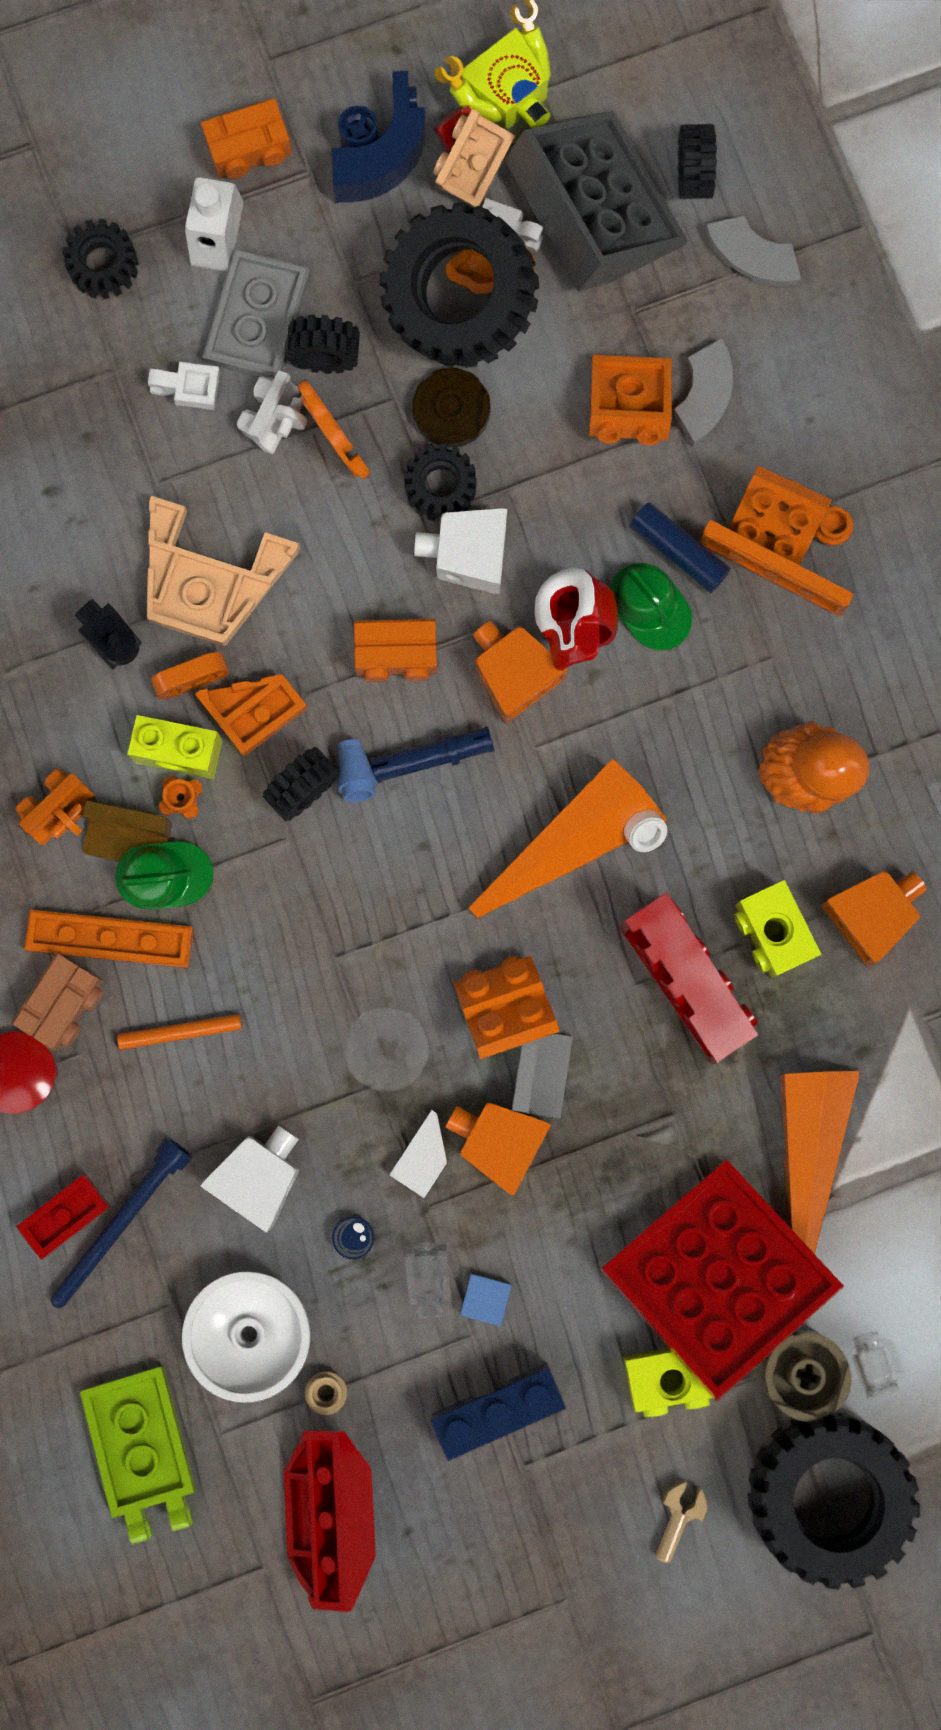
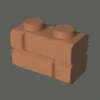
M56 953L11 1024L52 1050L60 1051L63 1045L68 1048L73 1044L82 1027L77 1023L85 1010L92 1012L101 1001L104 991L100 987L104 981L67 957Z

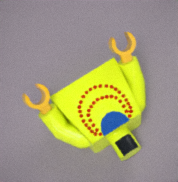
M524 0L528 9V15L525 19L520 16L516 5H513L510 9L512 21L522 25L523 30L521 32L517 28L513 29L464 68L462 62L457 57H446L445 61L451 68L450 76L441 66L435 69L434 75L436 80L440 83H449L451 85L450 92L460 106L469 105L471 110L474 109L480 112V116L492 123L498 124L503 129H509L521 118L530 128L541 127L547 123L551 116L549 111L542 105V102L547 97L548 81L551 78L548 51L539 26L533 23L538 12L537 5L533 0Z

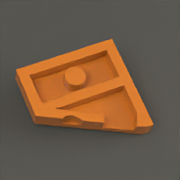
M283 674L264 677L257 682L244 681L234 683L231 687L211 691L204 689L195 693L199 701L243 757L308 709L305 702Z

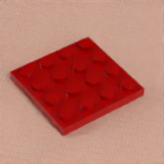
M727 1159L601 1268L602 1273L716 1402L844 1287L837 1277Z

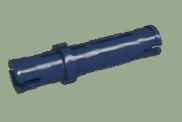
M486 726L482 729L453 736L452 733L445 734V739L370 758L375 778L378 783H381V781L452 762V766L459 765V760L494 752L489 728Z

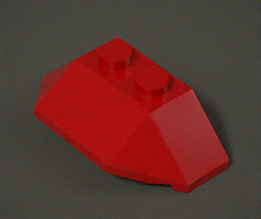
M309 1429L303 1432L300 1438L301 1442L293 1451L283 1470L287 1558L299 1583L309 1595L307 1599L312 1609L349 1612L354 1608L376 1557L372 1468L344 1431Z

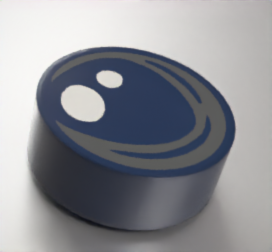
M357 1216L341 1220L334 1228L332 1234L335 1250L347 1259H359L365 1256L372 1249L375 1240L374 1230L370 1223Z

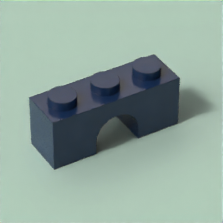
M545 1363L509 1379L507 1384L492 1392L473 1399L471 1397L433 1413L431 1415V1423L446 1459L450 1461L566 1409V1406L550 1368Z

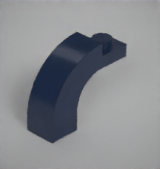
M392 71L394 112L392 122L387 131L378 140L365 146L332 148L333 188L336 203L360 202L379 197L398 186L416 166L425 143L426 116L425 107H417V86L409 87L408 71Z

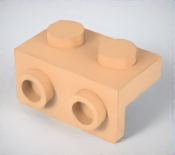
M472 109L468 117L462 115L458 120L451 136L456 139V142L450 154L443 151L436 163L433 174L438 176L435 181L437 187L475 208L482 204L515 140V135L480 116V112Z

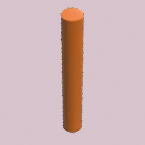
M239 1013L117 1034L119 1049L124 1050L243 1029L242 1019Z

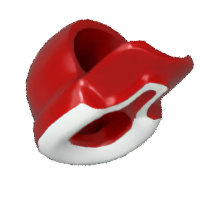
M572 567L551 575L541 585L535 598L534 613L537 626L543 636L549 640L551 659L555 669L563 671L573 664L591 661L599 653L600 647L608 645L614 640L618 630V606L614 592L605 582L595 578L587 570Z

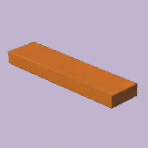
M709 520L703 531L700 543L707 549L838 617L842 616L854 596V593L712 520Z
M29 910L24 950L28 952L59 953L66 956L189 969L194 928L181 925Z

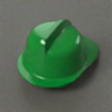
M635 563L622 568L614 576L610 589L614 592L617 600L618 615L634 638L644 647L655 651H666L679 646L688 637L692 626V611L686 599L666 573L651 564Z
M176 841L147 844L132 848L121 857L116 867L115 881L119 893L126 902L137 908L152 910L181 907L196 903L207 894L213 883L214 869L210 858L202 848L190 842Z

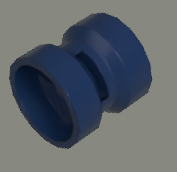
M359 105L351 106L339 116L338 129L341 147L365 146L379 139L376 117L368 108Z

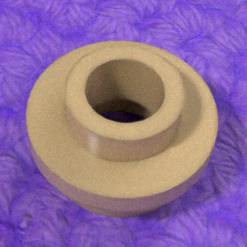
M322 1371L315 1374L308 1381L305 1388V1399L308 1406L314 1412L321 1415H330L339 1411L347 1398V1386L344 1380L338 1374L331 1371ZM322 1385H329L333 1388L334 1397L332 1399L324 1400L319 1396V1388Z

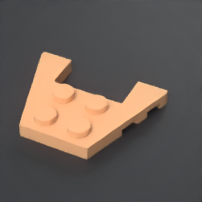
M151 496L149 500L150 530L148 544L150 546L147 619L150 623L225 647L297 556L300 545L297 542L265 532L251 570L175 547L187 514L186 507Z

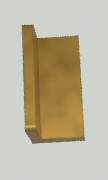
M86 801L83 817L89 823L82 852L89 856L119 862L121 857L132 848L168 842L173 823L164 816Z

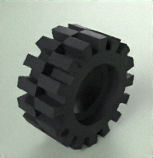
M681 124L677 155L680 199H710L714 196L717 166L715 125Z
M92 219L85 221L87 229L83 231L79 225L74 228L76 237L74 238L68 234L66 238L68 247L63 246L62 253L65 257L63 261L68 274L78 290L83 294L87 290L92 298L96 299L97 293H101L103 299H110L109 292L113 290L116 296L123 294L120 287L124 285L129 289L132 285L130 277L136 278L138 274L136 266H139L138 257L132 240H130L124 228L120 230L119 225L113 221L110 227L106 219H99L98 226H94ZM102 247L111 249L116 257L114 264L110 268L103 271H93L86 265L87 256L93 250Z
M315 314L308 315V319L303 316L297 317V321H290L288 326L286 358L290 360V364L293 366L299 365V369L302 370L310 368L311 372L318 373V370L324 371V374H331L332 371L344 373V369L350 371L358 364L359 328L353 326V323L350 321L342 322L340 317L329 319V315H322L321 318H317Z
M440 443V448L434 449L433 444L426 446L424 453L420 449L414 453L415 459H410L407 463L404 483L408 502L411 507L414 506L416 508V513L421 517L423 514H426L427 519L434 522L435 517H441L444 513L461 512L463 509L467 511L471 507V500H474L476 495V470L474 464H470V457L466 453L461 455L460 448L454 445L452 450L447 449V443ZM438 469L447 470L455 477L456 486L450 494L435 496L426 489L425 480L432 471Z
M313 747L311 750H306L303 755L300 754L296 757L292 764L289 763L284 767L285 770L282 773H278L275 776V780L270 782L267 786L268 789L263 792V798L284 821H290L295 816L300 815L305 808L308 809L315 800L322 796L324 791L330 788V784L337 779L336 776L339 775V770L318 748Z

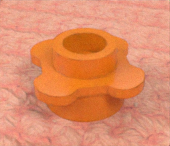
M175 776L167 777L163 781V800L159 803L161 813L166 816L173 813L182 814L186 819L195 818L199 813V808L197 807L198 795L203 791L201 783L196 779L188 782L183 779H177ZM179 794L184 795L183 801L177 800Z

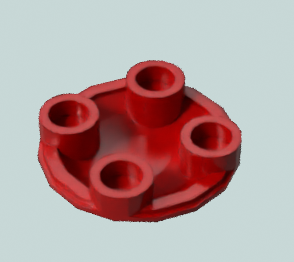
M13 1031L0 1034V1112L21 1114L31 1111L44 1102L49 1095L58 1076V1067L47 1046L27 1033Z

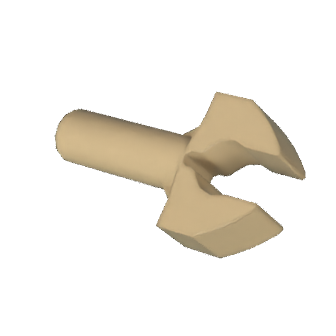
M685 1480L670 1486L662 1499V1503L669 1506L671 1512L670 1520L655 1554L656 1558L663 1563L671 1562L686 1523L694 1519L703 1522L708 1510L704 1493L698 1487L692 1505L685 1507L681 1511L680 1497L687 1485Z

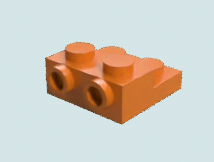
M593 354L589 437H598L601 442L607 444L616 443L621 438L638 439L641 444L647 446L655 445L661 440H668L672 420V358Z
M531 955L525 958L518 956L508 957L499 967L485 972L471 970L463 975L462 980L453 982L480 1060L560 1032Z

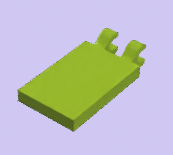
M164 1366L80 1391L111 1518L121 1515L125 1516L131 1545L153 1537L151 1525L144 1508L165 1502L173 1532L194 1524L185 1495L195 1493L196 1487Z

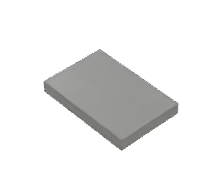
M234 249L202 356L204 363L259 377L275 378L277 371H283L286 361L288 326L290 321H297L311 274L310 267Z

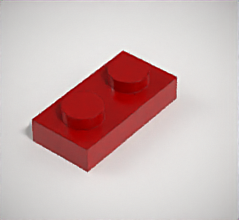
M83 1174L16 1227L40 1260H43L106 1212L111 1206L88 1175Z

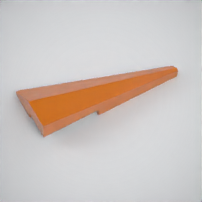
M612 758L468 907V910L479 919L485 916V914L507 903H511L521 896L629 843L624 835L625 825L633 815L640 811L652 810L658 813L664 822L667 819L645 789Z
M827 1071L780 1075L786 1157L783 1158L788 1226L814 1254L859 1080V1071Z

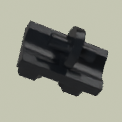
M91 599L75 613V617L83 624L78 631L112 670L118 665L129 664L136 658L142 642L109 603L101 608Z

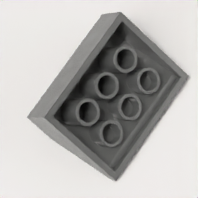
M613 111L524 130L504 159L578 292L609 284L683 247L688 242Z

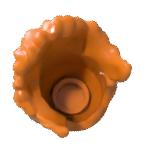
M809 721L803 725H795L786 731L782 730L778 735H771V742L763 748V761L760 763L758 773L762 784L773 795L776 803H781V805H785L788 808H797L800 812L808 811L816 814L827 811L833 804L841 803L849 796L857 793L865 785L870 767L867 754L857 741L849 736L838 733L832 727L819 726L814 721Z

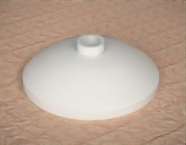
M236 1272L213 1281L196 1296L184 1320L182 1347L187 1365L194 1377L204 1388L214 1395L229 1401L256 1402L278 1394L296 1378L308 1355L310 1325L302 1302L286 1284L264 1273ZM252 1326L256 1329L257 1338L254 1341H246L243 1338L242 1331L244 1327Z

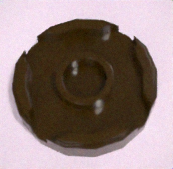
M442 368L433 372V375L427 377L425 381L423 379L417 386L412 399L413 420L419 432L433 444L440 446V443H447V448L453 447V445L462 447L475 441L486 429L491 416L490 395L486 387L479 382V378L473 373L460 368Z

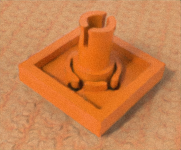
M758 465L728 529L800 565L832 499L800 485L795 480H789ZM766 531H768L769 534H774L775 536H774V537L768 536V535L766 534Z

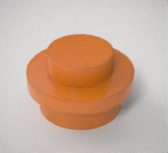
M829 506L815 537L821 543L828 546L843 544L849 539L853 531L851 515L841 507Z

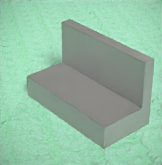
M552 1034L521 1045L512 1111L561 1118L572 1036Z

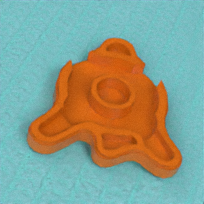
M307 379L302 380L296 385L303 395L300 397L302 403L355 478L359 476L364 480L370 475V470L358 453L348 458L346 453L354 448L312 385H310Z

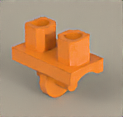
M59 768L55 769L45 778L44 785L51 791L47 797L41 802L33 796L25 797L15 808L21 818L18 824L42 847L53 836L58 839L68 829L78 836L83 830L76 821L83 815L86 801H91L95 797L90 789L73 773L68 775Z

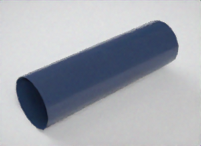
M650 502L642 507L629 525L633 531L709 593L714 592L731 571L727 564Z

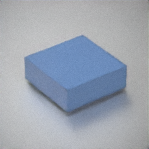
M471 1273L460 1315L501 1327L512 1284Z

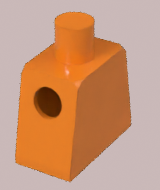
M488 621L473 634V637L485 651L475 660L476 672L506 724L567 678L568 669L565 668L563 671L555 669L551 653L520 626L504 637L492 621Z
M883 871L831 897L820 906L865 965L870 967L879 962L919 920L921 916L911 902L926 892L927 888L922 879L913 871L898 882H895L888 872Z
M487 1102L479 1117L456 1106L445 1128L467 1139L459 1155L507 1193L514 1196L551 1124Z

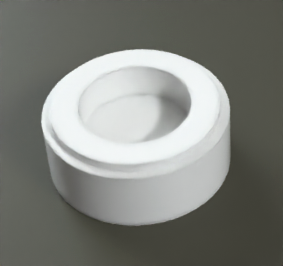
M644 810L636 813L628 820L624 828V835L634 850L649 852L663 843L667 836V825L655 811Z

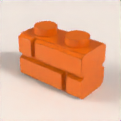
M275 98L200 122L218 178L225 176L230 179L240 178L246 175L250 168L262 164L267 167L277 166L286 159V156L292 155L289 136Z
M436 619L354 621L355 670L357 676H364V680L367 682H385L389 680L388 675H405V680L426 681L429 679V674H437Z

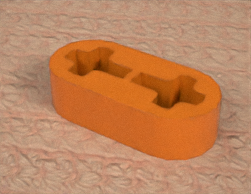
M212 652L155 674L151 678V683L157 699L165 700L216 682L227 676L229 669L223 653Z

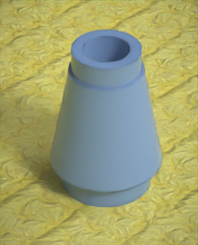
M349 739L340 742L337 745L338 792L343 794L344 801L361 802L374 797L376 794L375 787L378 782L361 745V741Z

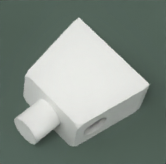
M200 177L195 179L185 225L192 266L228 271L235 249L244 204L235 184ZM209 238L216 243L212 246L204 245L209 241Z
M487 509L442 514L440 534L416 532L414 556L437 558V578L493 594H500L507 509Z
M280 1125L277 1126L265 1145L253 1136H248L202 1183L201 1187L257 1227L268 1232L274 1226L300 1170L286 1160V1157L299 1139Z

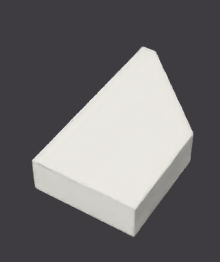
M431 1110L390 1173L391 1177L425 1198L447 1164L437 1113Z

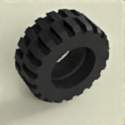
M454 203L452 209H447L442 204L431 207L430 216L425 218L419 213L410 219L414 227L407 233L400 229L394 236V239L399 242L395 251L387 249L383 261L389 266L387 272H380L379 285L385 288L386 294L380 297L382 307L385 311L389 312L388 322L392 329L402 336L401 340L427 358L454 367L455 364L462 365L465 368L476 367L478 361L482 360L490 363L498 359L497 353L502 349L509 352L517 344L514 340L520 331L525 334L531 325L527 318L530 312H536L538 300L534 297V291L539 289V276L533 269L536 265L521 237L502 218L494 216L488 209L480 206L472 209L466 203ZM461 250H474L485 256L493 268L494 286L491 297L483 310L472 319L459 324L445 323L434 316L429 309L427 302L429 278L438 263L448 255Z
M838 1413V1415L829 1414L816 1421L790 1420V1427L785 1430L779 1427L770 1435L773 1440L767 1448L761 1446L756 1455L759 1460L757 1467L750 1470L748 1481L752 1487L751 1493L747 1494L748 1506L753 1513L754 1518L752 1521L757 1533L780 1565L788 1572L796 1573L802 1581L815 1585L816 1582L823 1583L826 1589L840 1590L842 1583H848L853 1589L865 1586L864 1578L873 1575L876 1580L888 1574L884 1566L892 1559L899 1564L906 1555L901 1550V1547L905 1540L913 1543L917 1532L912 1526L913 1517H920V1503L915 1500L914 1493L919 1491L916 1477L909 1472L910 1464L908 1460L894 1446L895 1443L865 1421L857 1420L851 1415ZM840 1458L854 1463L866 1475L871 1488L869 1509L862 1522L846 1535L828 1539L819 1538L808 1532L800 1524L793 1506L794 1493L801 1477L812 1466L827 1459Z

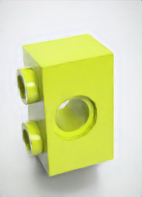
M136 715L127 755L135 764L214 780L223 740L217 731Z
M785 880L755 893L735 905L738 911L733 914L735 922L743 936L750 935L756 948L752 951L753 959L760 972H768L771 979L822 955ZM775 921L782 926L784 936L781 942H773L766 937L764 933L766 922Z
M669 1348L623 1356L632 1408L635 1413L643 1411L644 1417H655L669 1413L668 1406L684 1403L685 1409H697L710 1405V1398H712L710 1394ZM671 1369L680 1371L682 1374L680 1387L675 1391L663 1390L660 1386L661 1376Z

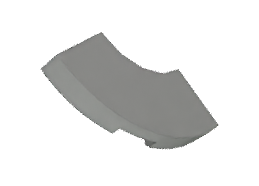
M745 216L706 224L705 232L711 247L730 269L734 268L741 274L751 278L752 282L766 286L791 287L800 285L802 278L792 243L776 244L762 239L750 228Z
M722 338L694 353L687 359L692 375L691 390L686 400L674 409L673 415L693 447L703 441L717 427L731 397L733 367L727 346Z

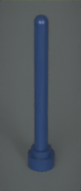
M169 1137L162 1141L156 1149L158 1153L154 1158L156 1164L51 1296V1304L55 1308H62L68 1303L168 1174L174 1175L178 1169L181 1171L192 1158V1155L184 1147Z

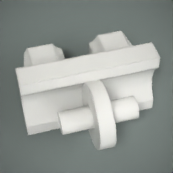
M277 371L275 378L259 377L254 387V397L262 404L258 412L242 411L237 422V427L244 435L254 440L263 452L274 454L281 437H288L291 428L304 430L308 422L306 417L299 413L303 406L300 399L302 393L291 382L288 373Z

